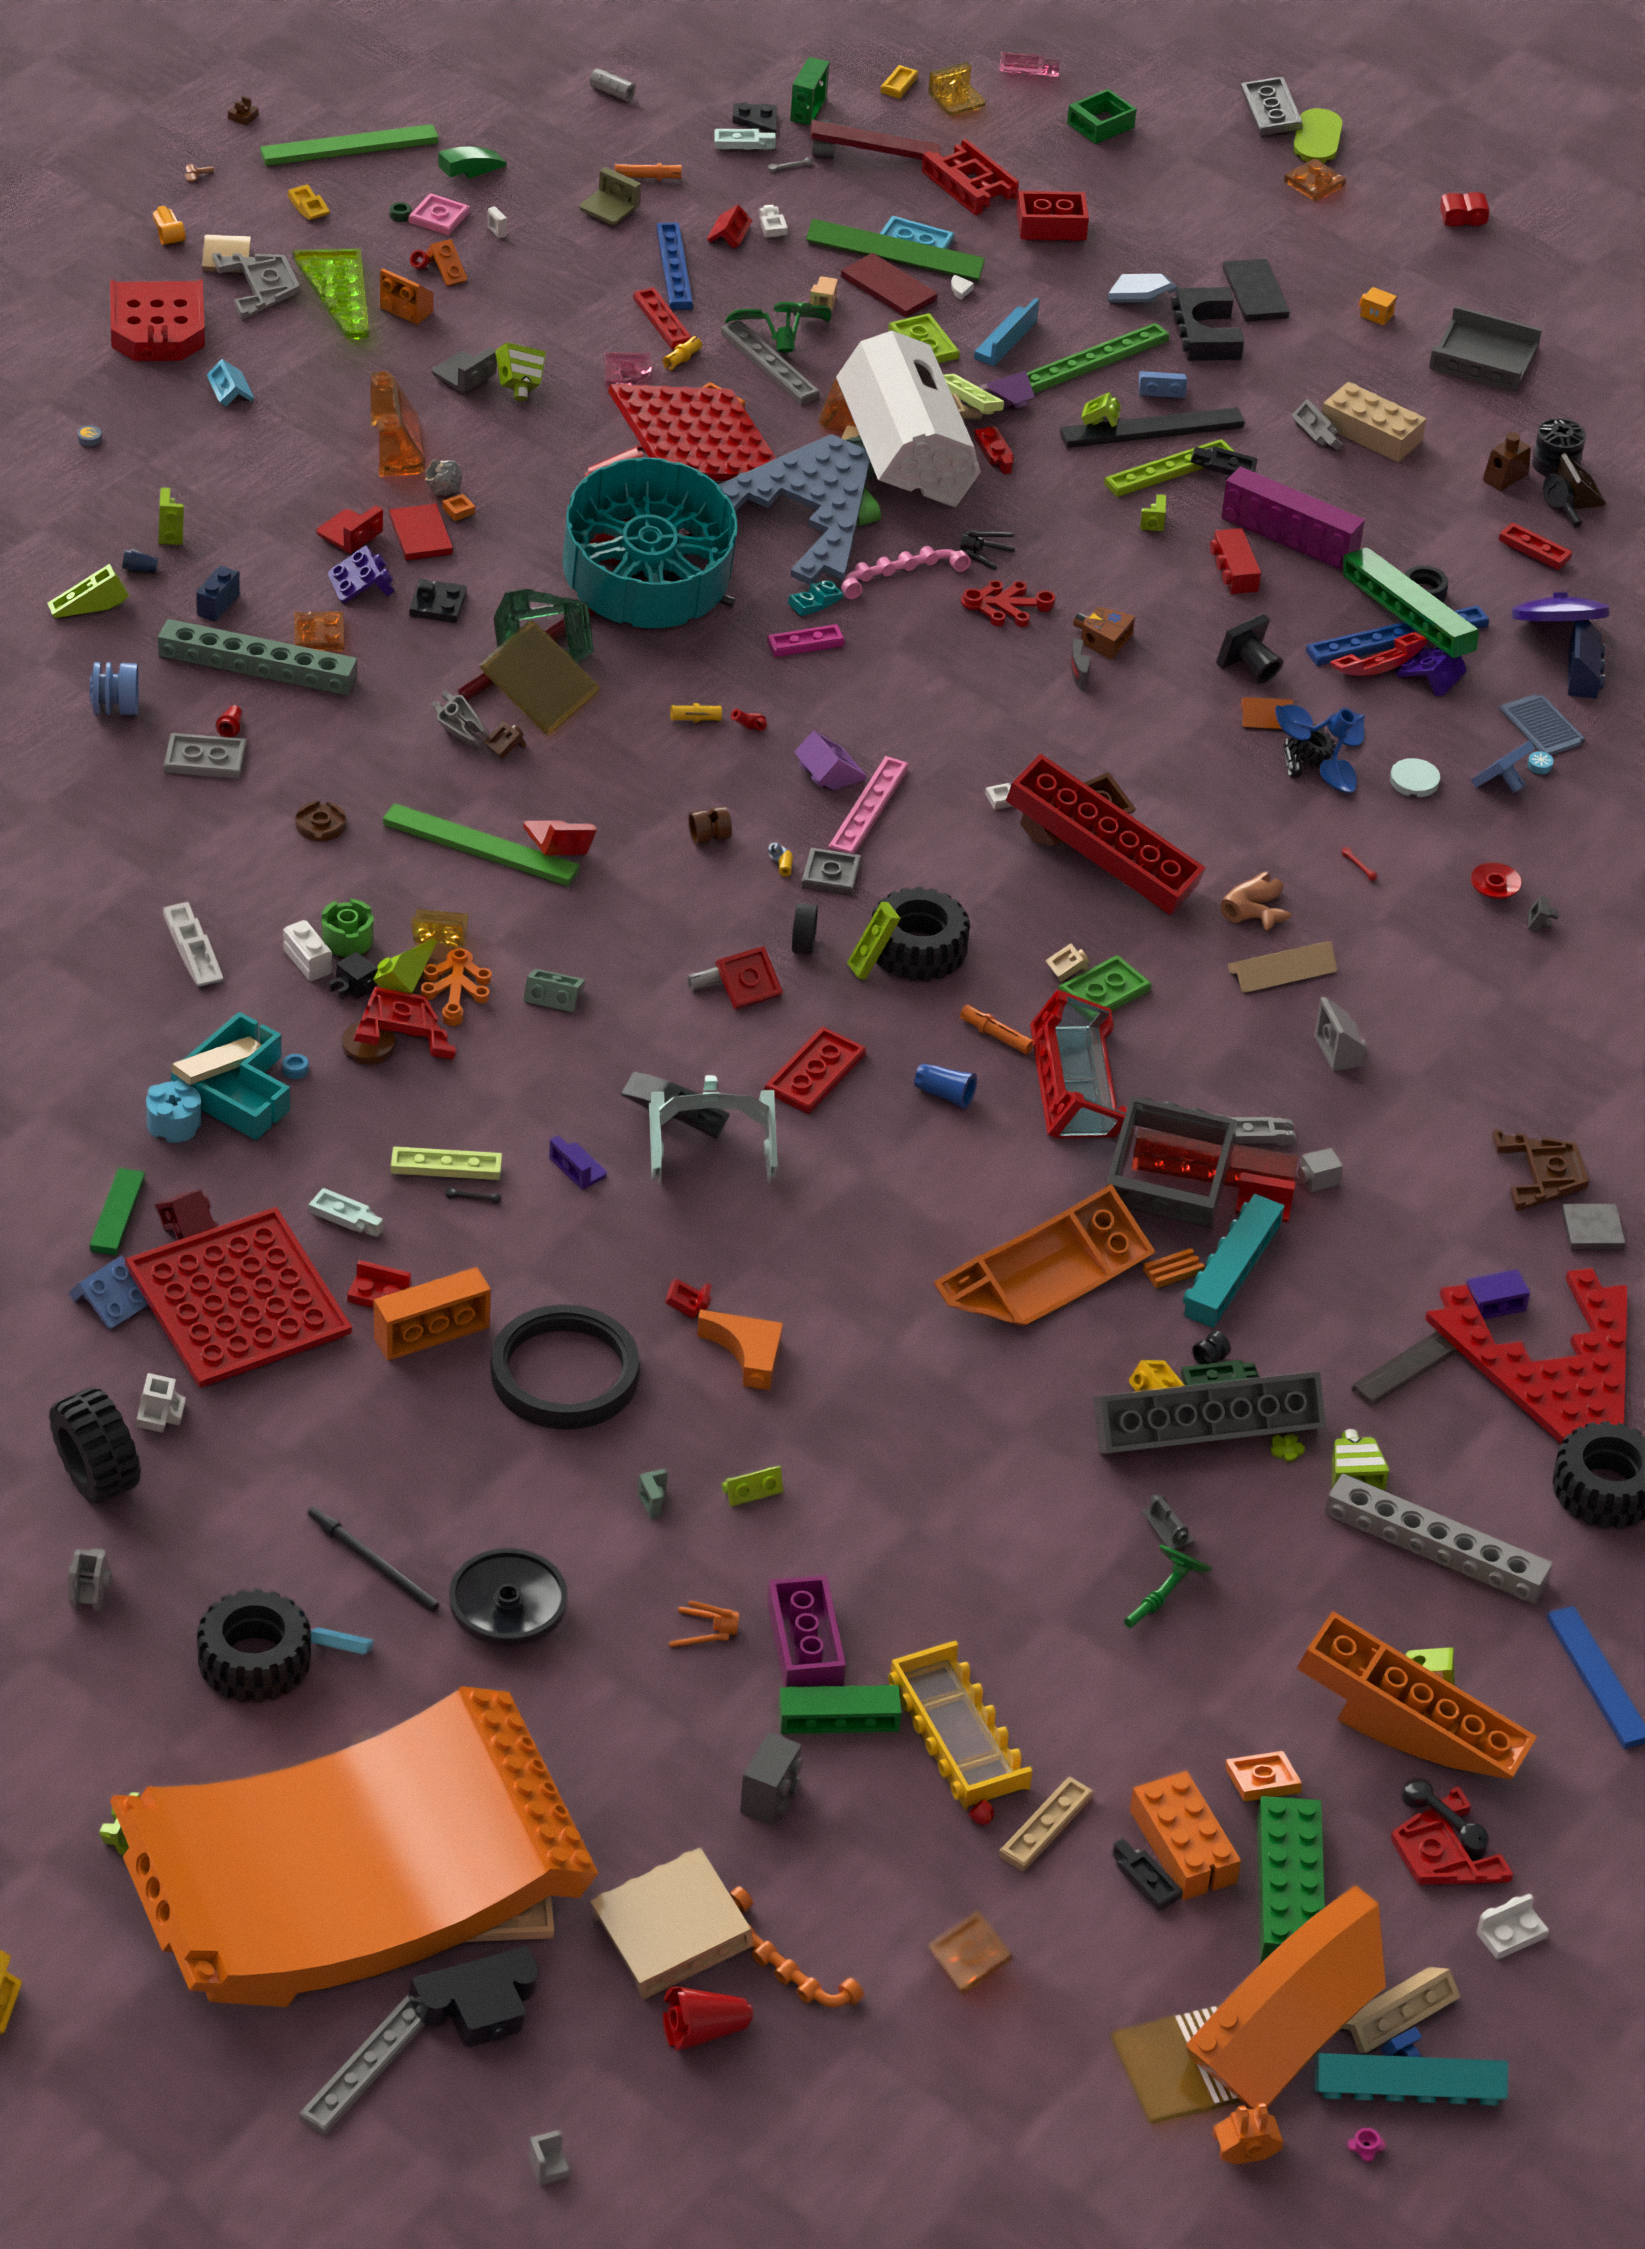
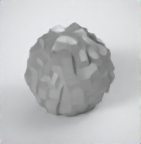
M431 461L425 471V480L433 494L450 495L455 493L460 487V481H463V477L459 468L460 465L456 461Z

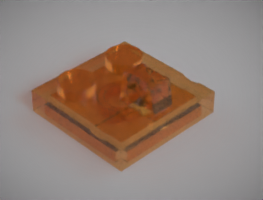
M1313 159L1284 175V182L1310 199L1317 201L1346 185V178L1337 174L1322 162Z
M343 611L294 612L295 645L321 651H343Z
M979 1910L927 1944L933 1956L962 1994L985 1980L1002 1966L1014 1960L1010 1951Z

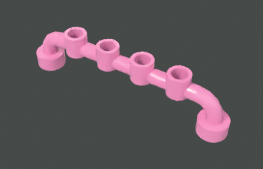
M930 546L923 547L920 550V555L912 556L910 552L904 551L896 561L891 562L887 557H881L878 559L876 566L869 567L865 562L858 563L855 570L845 576L841 585V591L848 599H855L862 593V585L858 582L860 579L863 582H868L876 575L891 576L896 570L900 569L912 571L917 565L926 563L932 566L938 560L945 558L950 559V565L955 571L963 572L969 568L971 559L964 551H954L951 549L934 551Z

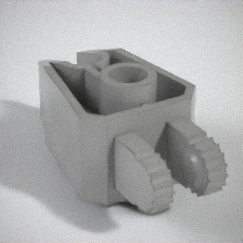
M447 690L443 691L441 694L448 703L444 707L436 701L430 704L437 712V720L445 731L462 742L473 747H479V743L472 736V731L474 733L480 732L487 738L489 734L486 727L463 695H455L453 697Z

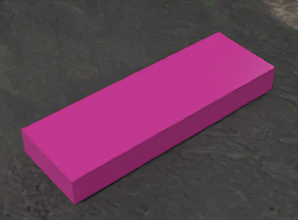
M837 624L767 635V643L774 657L842 647L845 642Z

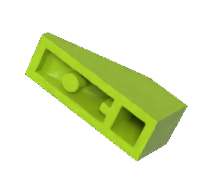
M108 564L47 604L52 615L55 618L108 610L122 604L130 595L117 573Z
M432 939L395 957L385 958L379 963L378 971L373 980L380 988L412 993L437 941Z

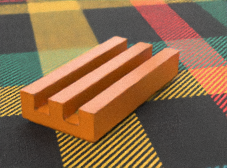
M1192 1248L1144 1263L1143 1265L1144 1273L1155 1288L1196 1276L1199 1271L1203 1272L1205 1269L1204 1264L1199 1263V1257L1197 1255L1194 1256Z

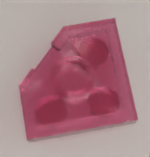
M604 352L605 388H609L610 384L634 385L651 374L650 353Z

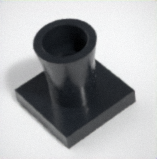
M1262 614L1227 630L1216 664L1221 669H1224L1242 660L1251 671L1257 683L1262 684L1271 680L1281 670L1284 661L1262 643L1270 619L1265 614Z

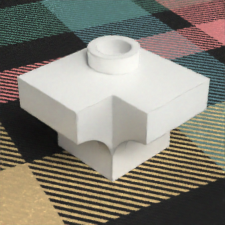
M151 1373L147 1374L135 1427L163 1433L165 1423L180 1425L186 1397L179 1395L175 1391L176 1379Z

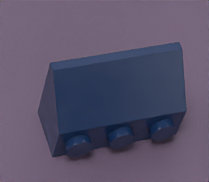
M1589 620L1574 621L1568 650L1567 695L1597 699L1598 689L1603 690L1605 675L1601 674H1603L1605 660L1603 659L1605 644H1601V633Z

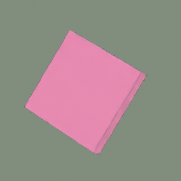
M430 193L409 215V223L449 236L470 213V206Z

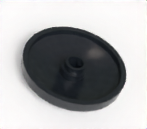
M516 1548L493 1549L475 1555L459 1567L450 1584L449 1605L457 1624L474 1638L494 1645H523L545 1637L562 1621L567 1608V1585L558 1568L549 1560L536 1553Z

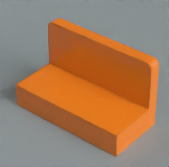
M1243 697L1241 699V709H1243L1242 726L1282 729L1277 721L1275 708L1277 705H1293V700Z

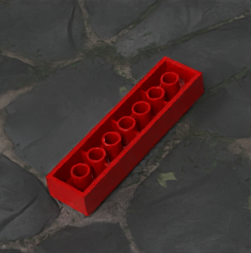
M1041 753L1011 784L1006 802L1170 916L1199 885L1206 867Z

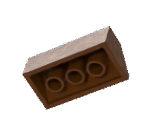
M1109 772L1083 782L1126 813L1131 814L1136 811L1134 805ZM1023 813L1020 824L1033 842L1051 846L1063 842Z

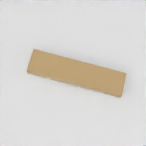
M248 1036L173 1063L171 1072L191 1085L240 1067V1064L262 1044Z
M1069 1776L1000 1849L999 1857L1024 1872L1093 1798L1094 1791Z

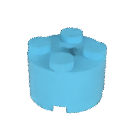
M182 1079L153 1085L148 1089L146 1113L147 1128L151 1135L157 1139L158 1136L164 1137L166 1142L171 1143L183 1142L196 1135V1130L201 1127V1097L193 1086L187 1084Z

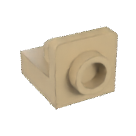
M1072 943L1045 960L1060 982H1063L1080 969L1084 972L1089 970L1086 964L1090 960L1082 949L1077 951Z

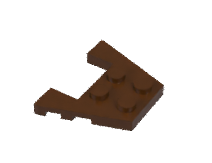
M1493 1129L1492 1140L1496 1153L1524 1152L1535 1184L1511 1186L1510 1197L1515 1211H1520L1588 1188L1589 1178L1577 1143L1543 1137L1541 1141L1529 1139L1526 1134L1516 1132V1136L1503 1134V1130Z

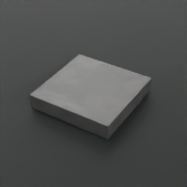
M811 848L801 888L852 896L861 856Z
M1563 1204L1562 1215L1570 1250H1624L1625 1240L1616 1204Z

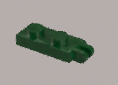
M1242 1360L1184 1366L1181 1368V1377L1184 1385L1260 1377L1254 1363H1243Z

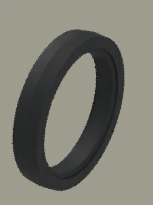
M560 1304L527 1311L508 1323L494 1343L490 1369L494 1390L500 1401L512 1413L538 1426L570 1430L587 1428L603 1423L621 1412L631 1401L636 1391L640 1375V1361L637 1345L633 1337L617 1320L589 1307ZM572 1330L590 1334L608 1344L621 1361L622 1373L613 1387L604 1394L580 1403L563 1404L545 1401L524 1391L512 1378L508 1362L518 1346L529 1338L548 1331Z

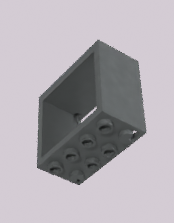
M1130 1096L1107 1186L1112 1184L1127 1209L1213 1229L1236 1141L1237 1120L1224 1117V1114H1209L1200 1108L1187 1109L1179 1107L1178 1104L1173 1102H1156L1147 1096L1145 1098ZM1136 1126L1222 1145L1209 1197L1123 1177Z

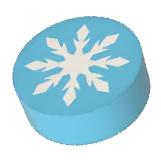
M1533 752L1528 759V768L1536 774H1547L1552 770L1554 760L1546 752Z

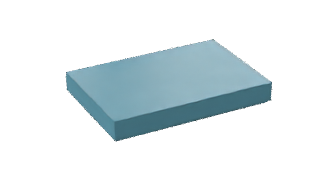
M896 216L890 218L880 233L944 249L950 247L955 236L953 232Z

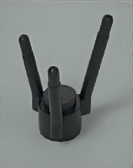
M965 531L961 538L960 549L964 550L969 557L978 560L992 569H997L995 564L976 554V552H981L983 546L1014 552L1015 548L984 541V538L981 537H1014L1015 534L1010 532Z

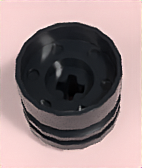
M1551 418L1543 421L1539 425L1532 459L1534 469L1545 477L1552 474L1557 475L1561 455L1564 452L1581 465L1587 435L1584 428L1578 423L1564 418Z

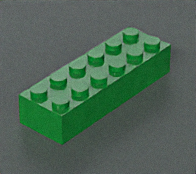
M1261 1796L1257 1815L1260 1964L1310 1918L1325 1908L1321 1800Z

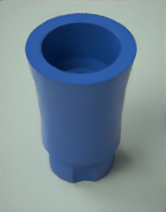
M923 1063L922 1065L920 1064L916 1071L914 1086L925 1090L928 1094L938 1096L966 1109L975 1095L977 1075L975 1073L960 1072Z

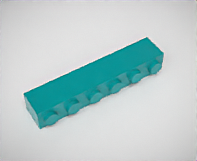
M1257 1194L1253 1195L1249 1203L1245 1202L1243 1204L1238 1220L1234 1219L1230 1224L1227 1237H1221L1217 1246V1252L1210 1254L1205 1270L1203 1272L1199 1271L1195 1278L1194 1287L1192 1289L1188 1288L1182 1301L1185 1304V1317L1212 1328L1216 1326L1281 1226L1284 1205Z
M1317 2053L1315 2055L1314 2092H1323V2098L1342 2099V2093H1354V2100H1373V2094H1386L1385 2101L1404 2102L1405 2095L1417 2096V2102L1436 2103L1437 2096L1448 2097V2103L1467 2104V2098H1480V2105H1499V2099H1508V2061Z

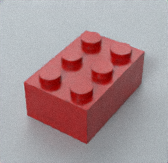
M1018 191L1016 214L1020 239L1050 241L1087 240L1089 214L1085 192Z

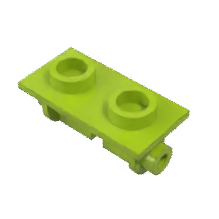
M781 1466L768 1467L765 1470L732 1479L727 1478L726 1482L722 1483V1490L724 1494L728 1493L729 1506L783 1493Z

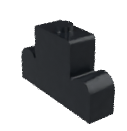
M524 1946L412 1978L408 1997L417 2016L427 2026H440L445 2023L448 2017H451L466 2047H472L489 2041L497 2042L506 2036L522 2031L526 2014L522 2001H526L534 1995L539 1970L528 1946Z

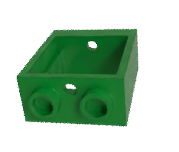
M812 57L807 59L792 84L790 121L810 126L811 121L815 120L827 100L829 61Z
M1106 89L1070 104L1067 124L1094 144H1097L1134 128L1137 109L1110 89ZM1106 111L1113 117L1100 121L1095 115Z

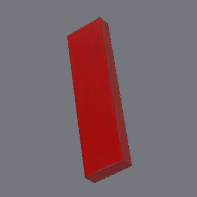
M654 287L633 292L634 301L671 350L679 344H684L691 338V335Z

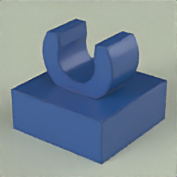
M1414 2027L1391 2039L1381 2048L1384 2056L1421 2057L1414 2045L1422 2036L1418 2029Z

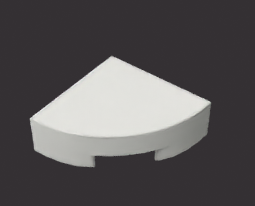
M954 275L951 280L954 296L962 300L973 290L974 283Z

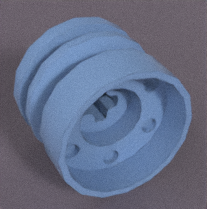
M94 662L93 672L90 676V701L93 707V714L100 715L102 704H105L106 715H111L113 704H118L120 715L137 716L139 700L138 663H121L118 674H114L111 662H107L106 674H102L101 662Z

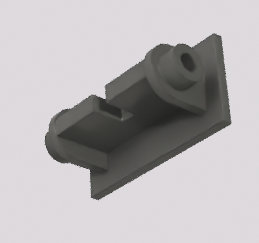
M1159 1494L1153 1495L1150 1499V1507L1141 1510V1513L1163 1543L1174 1550L1195 1543L1194 1538L1189 1533V1529L1183 1525L1168 1505L1166 1498Z

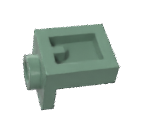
M666 1469L649 1471L639 1475L638 1496L650 1519L661 1516L662 1504L665 1503L664 1492L667 1490L668 1473Z

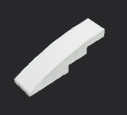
M189 902L163 907V915L196 985L200 987L223 981L222 973L207 934H203L198 918H194Z

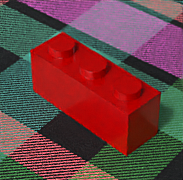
M1243 529L1216 530L1213 541H1210V552L1212 555H1215L1217 569L1221 570L1223 583L1228 586L1230 594L1259 592L1261 571Z

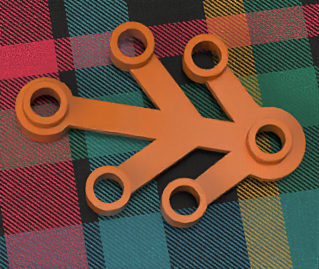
M462 948L451 950L447 954L446 961L437 966L428 964L423 970V978L429 982L421 985V995L426 996L427 1000L434 999L438 993L450 987L449 1003L442 1010V1021L448 1026H458L463 1022V1009L459 1005L461 987L472 995L477 1003H486L489 1000V989L485 986L475 985L463 975V972L467 971L474 976L479 985L490 984L492 972L487 968L477 967L473 963L472 954ZM449 970H453L452 974H450L449 976L443 978L442 980L436 983H431L433 981H436L439 978V975Z

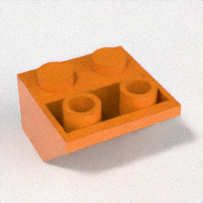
M384 268L380 270L381 309L417 325L434 312L433 292Z

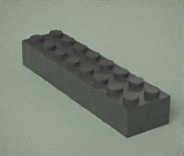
M1320 1371L1093 1396L1099 1453H1113L1326 1428Z

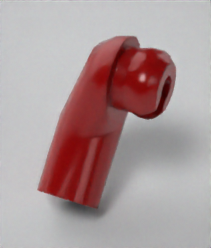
M735 708L730 714L732 720L747 729L763 731L767 727L766 717L760 713H745Z

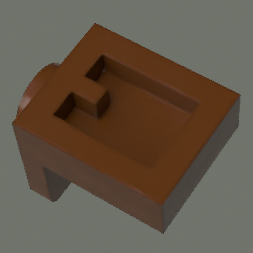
M502 721L483 741L484 745L502 760L517 744L522 748H525L527 745L523 739V731L515 724L510 726L505 721Z

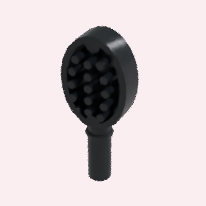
M1556 474L1549 475L1543 483V494L1546 501L1553 507L1564 509L1573 526L1579 527L1582 524V520L1572 505L1574 491L1571 483L1562 476Z

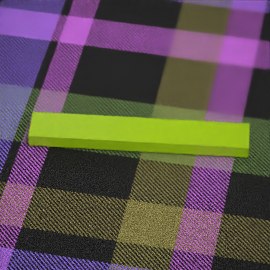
M1222 439L1198 446L1202 449L1215 446L1235 452ZM1192 448L1105 477L1104 485L1116 497L1203 469V467L1190 462L1192 452L1195 449Z

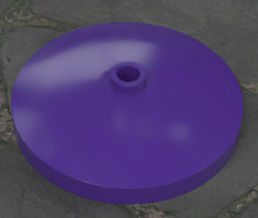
M1553 592V597L1535 599L1512 607V618L1526 621H1578L1601 619L1610 616L1609 605L1586 598L1570 597L1568 592Z

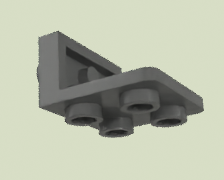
M489 347L475 357L467 352L460 351L434 367L432 374L465 394L496 374L497 360L495 350Z

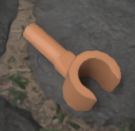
M189 164L186 166L187 173L185 178L188 182H195L199 175L214 172V167L196 168L193 164Z

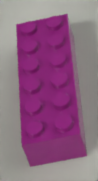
M1241 466L1226 480L1221 514L1222 519L1343 570L1344 555L1360 550L1365 519Z

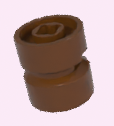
M725 806L711 808L709 813L705 810L689 813V832L695 845L710 842L712 838L716 841L731 838L732 822L729 811Z

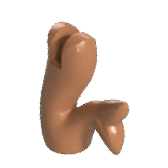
M1266 871L1233 888L1220 904L1221 913L1227 920L1239 923L1251 918L1261 919L1265 930L1271 929L1275 923L1286 921L1292 916L1291 913L1285 910L1268 908L1258 904L1276 899L1284 888V884L1277 878L1270 882L1271 875Z

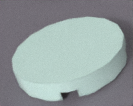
M1407 758L1398 761L1393 765L1390 773L1391 785L1396 791L1406 796H1410V794H1417V797L1429 796L1437 791L1440 782V773L1437 768L1431 763L1417 758Z

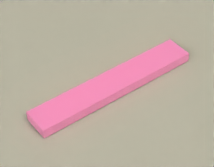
M885 756L829 844L828 850L856 854L908 771L909 763Z

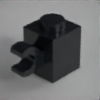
M355 952L336 963V978L329 982V991L333 992L339 989V999L346 998L349 993L359 999L377 987V983L373 980L377 973V967Z

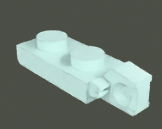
M759 129L715 130V149L770 150L775 149L776 146L775 133H761Z
M322 1188L308 1205L309 1213L361 1233L364 1231L366 1234L378 1237L383 1231V1219L375 1216L370 1211L369 1206L325 1188Z

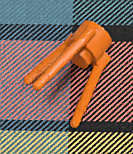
M689 1601V1606L700 1610L679 1607L678 1612L714 1619L713 1630L718 1631V1634L671 1641L669 1646L677 1647L717 1640L729 1641V1635H737L739 1612H732L729 1609H721Z

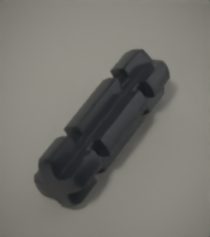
M1286 738L1283 750L1285 752L1288 775L1290 777H1300L1302 771L1301 761L1296 760L1297 756H1292L1290 753L1291 750L1288 749L1289 744H1287L1289 739Z

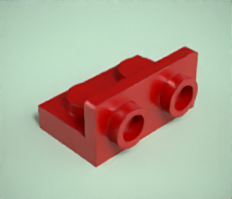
M359 1260L356 1265V1277L347 1293V1302L374 1308V1299L410 1288L411 1273Z

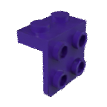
M367 545L334 566L328 572L331 583L342 603L348 602L374 583L387 597L395 592L391 583L394 579L390 572L384 568L387 566L385 560L379 553L375 555Z
M1424 646L1415 656L1396 670L1397 677L1427 675L1434 695L1442 696L1463 676L1467 669L1462 656L1452 658L1439 647L1427 648Z

